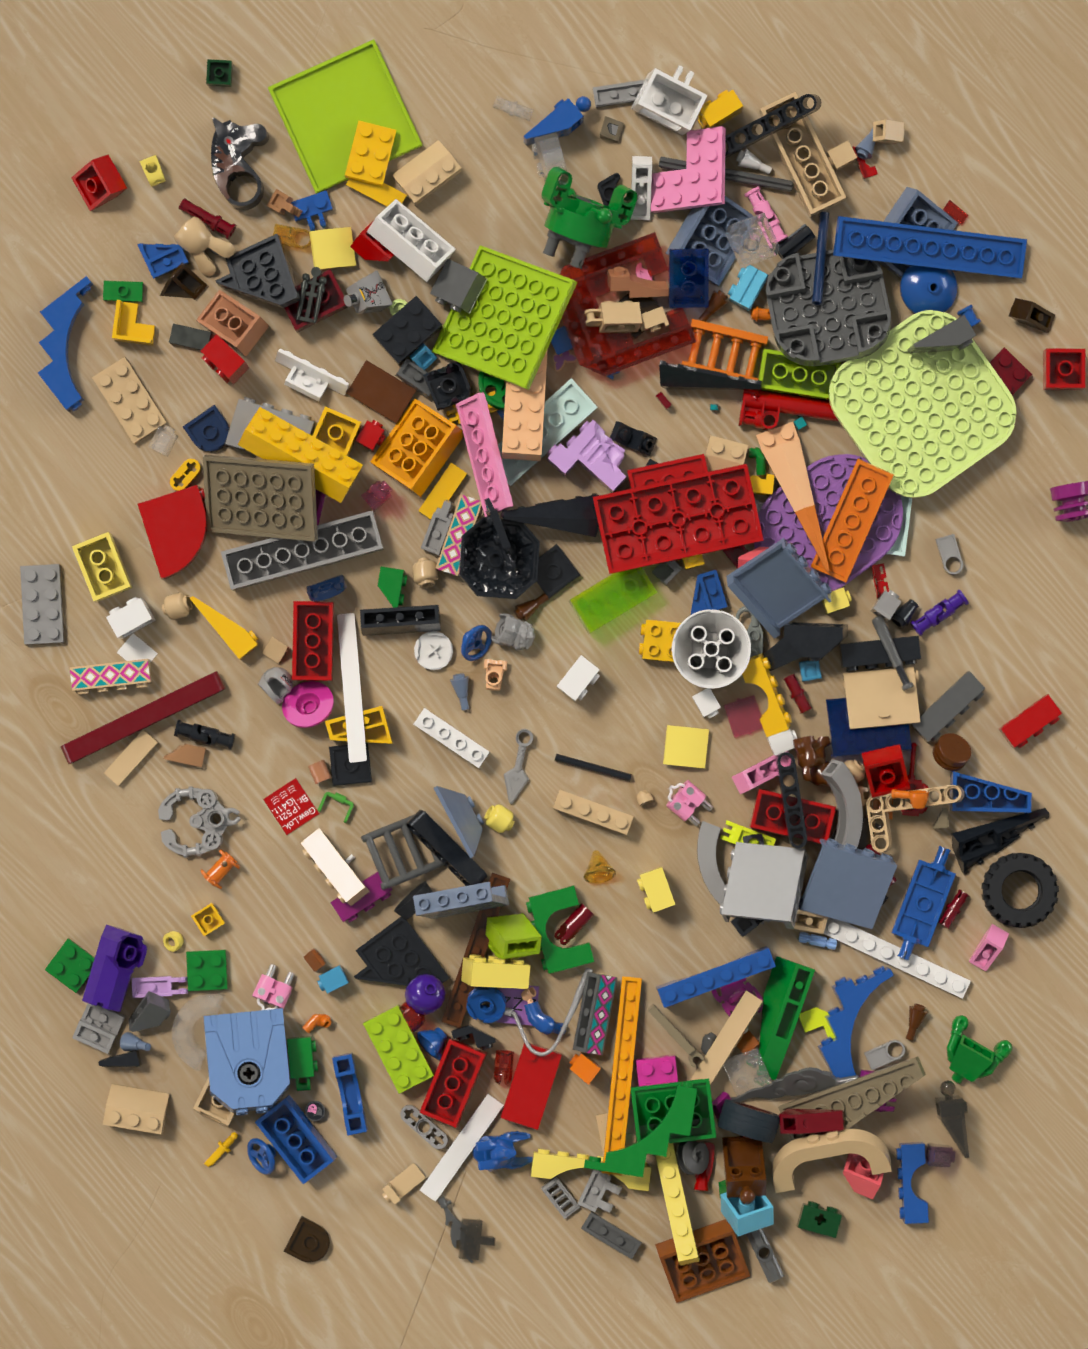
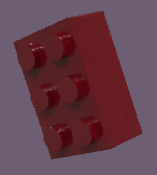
M331 269L317 277L316 282L320 283V277L327 279L317 323L348 308L344 303V295ZM301 284L298 285V286H296V287H297V290H298V293H299V296H300V292H301V288H300ZM309 284L307 292H310L311 284ZM315 286V291H314V293H317V294H318V292H317L318 286ZM306 294L301 312L302 317L306 315L309 296H306ZM313 297L309 316L314 319L316 297ZM299 301L284 308L297 333L316 324L296 320Z

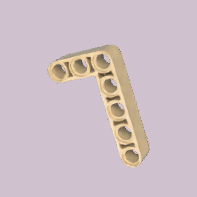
M958 785L918 789L929 791V798L925 807L958 803L964 798V790ZM955 788L958 790L959 796L953 800L950 797V791ZM933 791L939 793L937 802H933L930 798ZM891 793L873 798L871 796L867 800L866 807L871 844L875 851L887 852L891 849L892 836L888 812L915 809L912 807L910 799L899 798L900 805L898 807L892 805ZM875 799H879L881 802V807L878 810H875L872 806ZM879 818L884 822V826L880 830L875 826V822ZM880 838L886 840V847L884 849L878 847V840Z

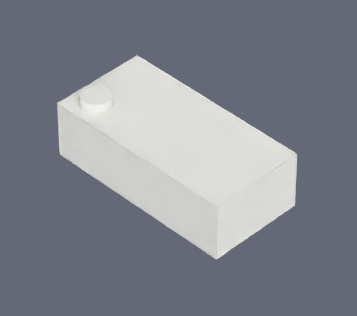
M397 199L375 218L367 230L371 236L426 282L445 265L447 259H450L456 250Z

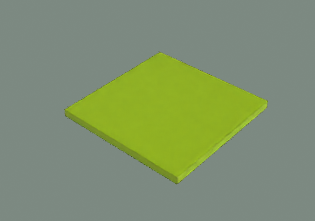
M374 39L268 87L316 194L349 179L345 178V172L358 121L396 130L389 161L423 146Z

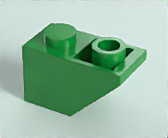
M381 566L378 587L393 608L399 607V605L403 606L404 594H401L402 586L406 587L408 575H404V570Z

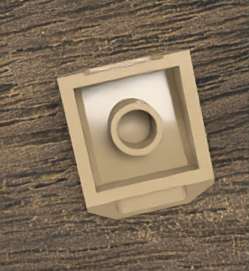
M208 1077L193 1110L229 1127L235 1113L230 1112L210 1095Z

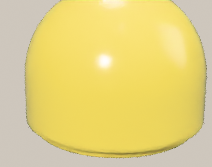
M171 931L164 935L163 943L166 949L175 952L182 947L184 939L179 932ZM169 938L174 940L175 946L169 944Z

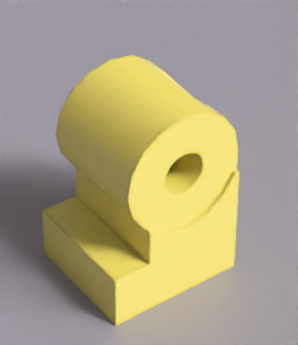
M157 155L139 161L151 187L166 182Z

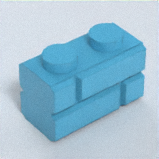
M750 264L746 268L742 267L737 276L740 278L738 284H733L728 292V295H730L729 301L750 311L769 275Z

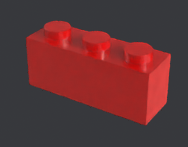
M1047 694L1000 727L999 731L1012 748L1016 746L1021 748L1028 743L1027 738L1032 735L1036 737L1044 731L1043 727L1049 723L1051 726L1059 721L1060 718L1058 716L1062 712L1049 694Z

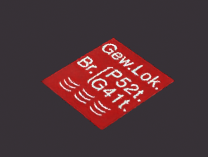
M296 778L263 799L286 835L319 814Z

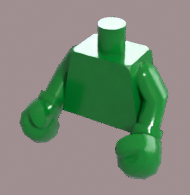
M963 1015L956 1016L952 1021L951 1037L947 1045V1060L951 1063L949 1069L954 1072L952 1080L959 1084L962 1083L964 1078L974 1082L977 1078L981 1079L993 1074L998 1065L1011 1054L1013 1049L1012 1044L1008 1040H1001L995 1045L993 1052L969 1037L962 1035L969 1025L968 1018Z

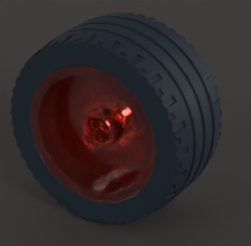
M729 1099L725 1100L718 1121V1127L766 1143H773L780 1124L779 1115Z

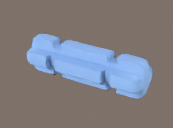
M800 932L798 941L801 943L808 942L810 945L827 947L832 950L836 949V939H827V937L814 934L808 935L806 932Z

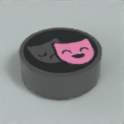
M319 1101L310 1102L305 1109L306 1116L312 1121L322 1119L325 1115L324 1105Z

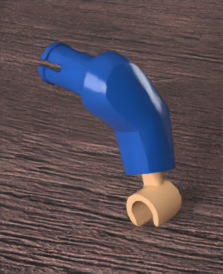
M533 987L525 989L521 993V997L528 1003L524 1005L528 1021L543 1034L555 1033L559 1035L560 1027L563 1026V1023L555 1022L552 1017L542 1012L538 1001L533 1002L532 998L536 996V990Z

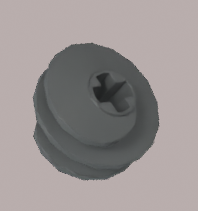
M696 1140L680 1142L676 1151L679 1168L687 1175L703 1173L709 1163V1150L706 1144Z

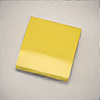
M351 227L309 232L314 267H319L321 270H332L356 266L355 253L350 247L353 243Z
M667 725L663 764L705 768L709 729Z

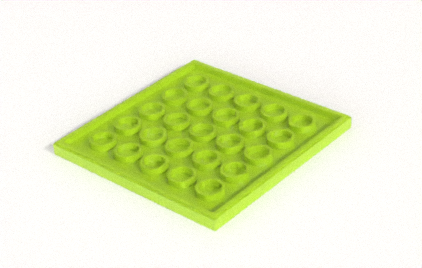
M480 245L469 269L480 273L487 278V281L470 314L464 311L458 313L452 309L450 310L432 352L529 390L578 282Z

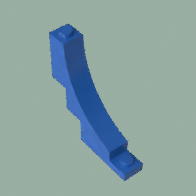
M87 276L40 311L54 331L39 342L53 361L39 371L38 374L68 412L70 410L76 411L82 406L81 402L84 400L78 392L70 372L68 345L73 324L84 306L78 296L86 295L91 291V286L93 285Z

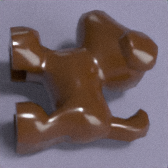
M814 736L793 740L798 765L802 768L803 779L817 786L829 785L821 775L830 763L826 761L824 751L825 747L830 745L829 736L819 737L818 740H815Z

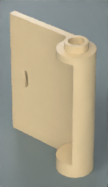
M903 667L909 681L914 685L904 691L902 690L903 684L895 668L843 673L849 729L920 723L916 682H919L918 670H914V667Z

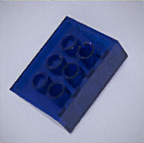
M846 698L826 700L832 758L861 756V753L898 744H900L902 752L912 749L909 724L850 730Z

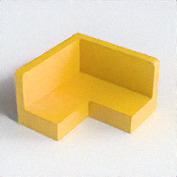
M117 300L112 339L114 341L153 346L156 326L136 323L139 304Z

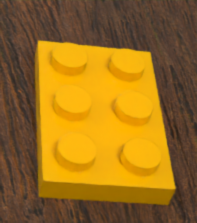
M358 121L345 178L383 187L396 130Z

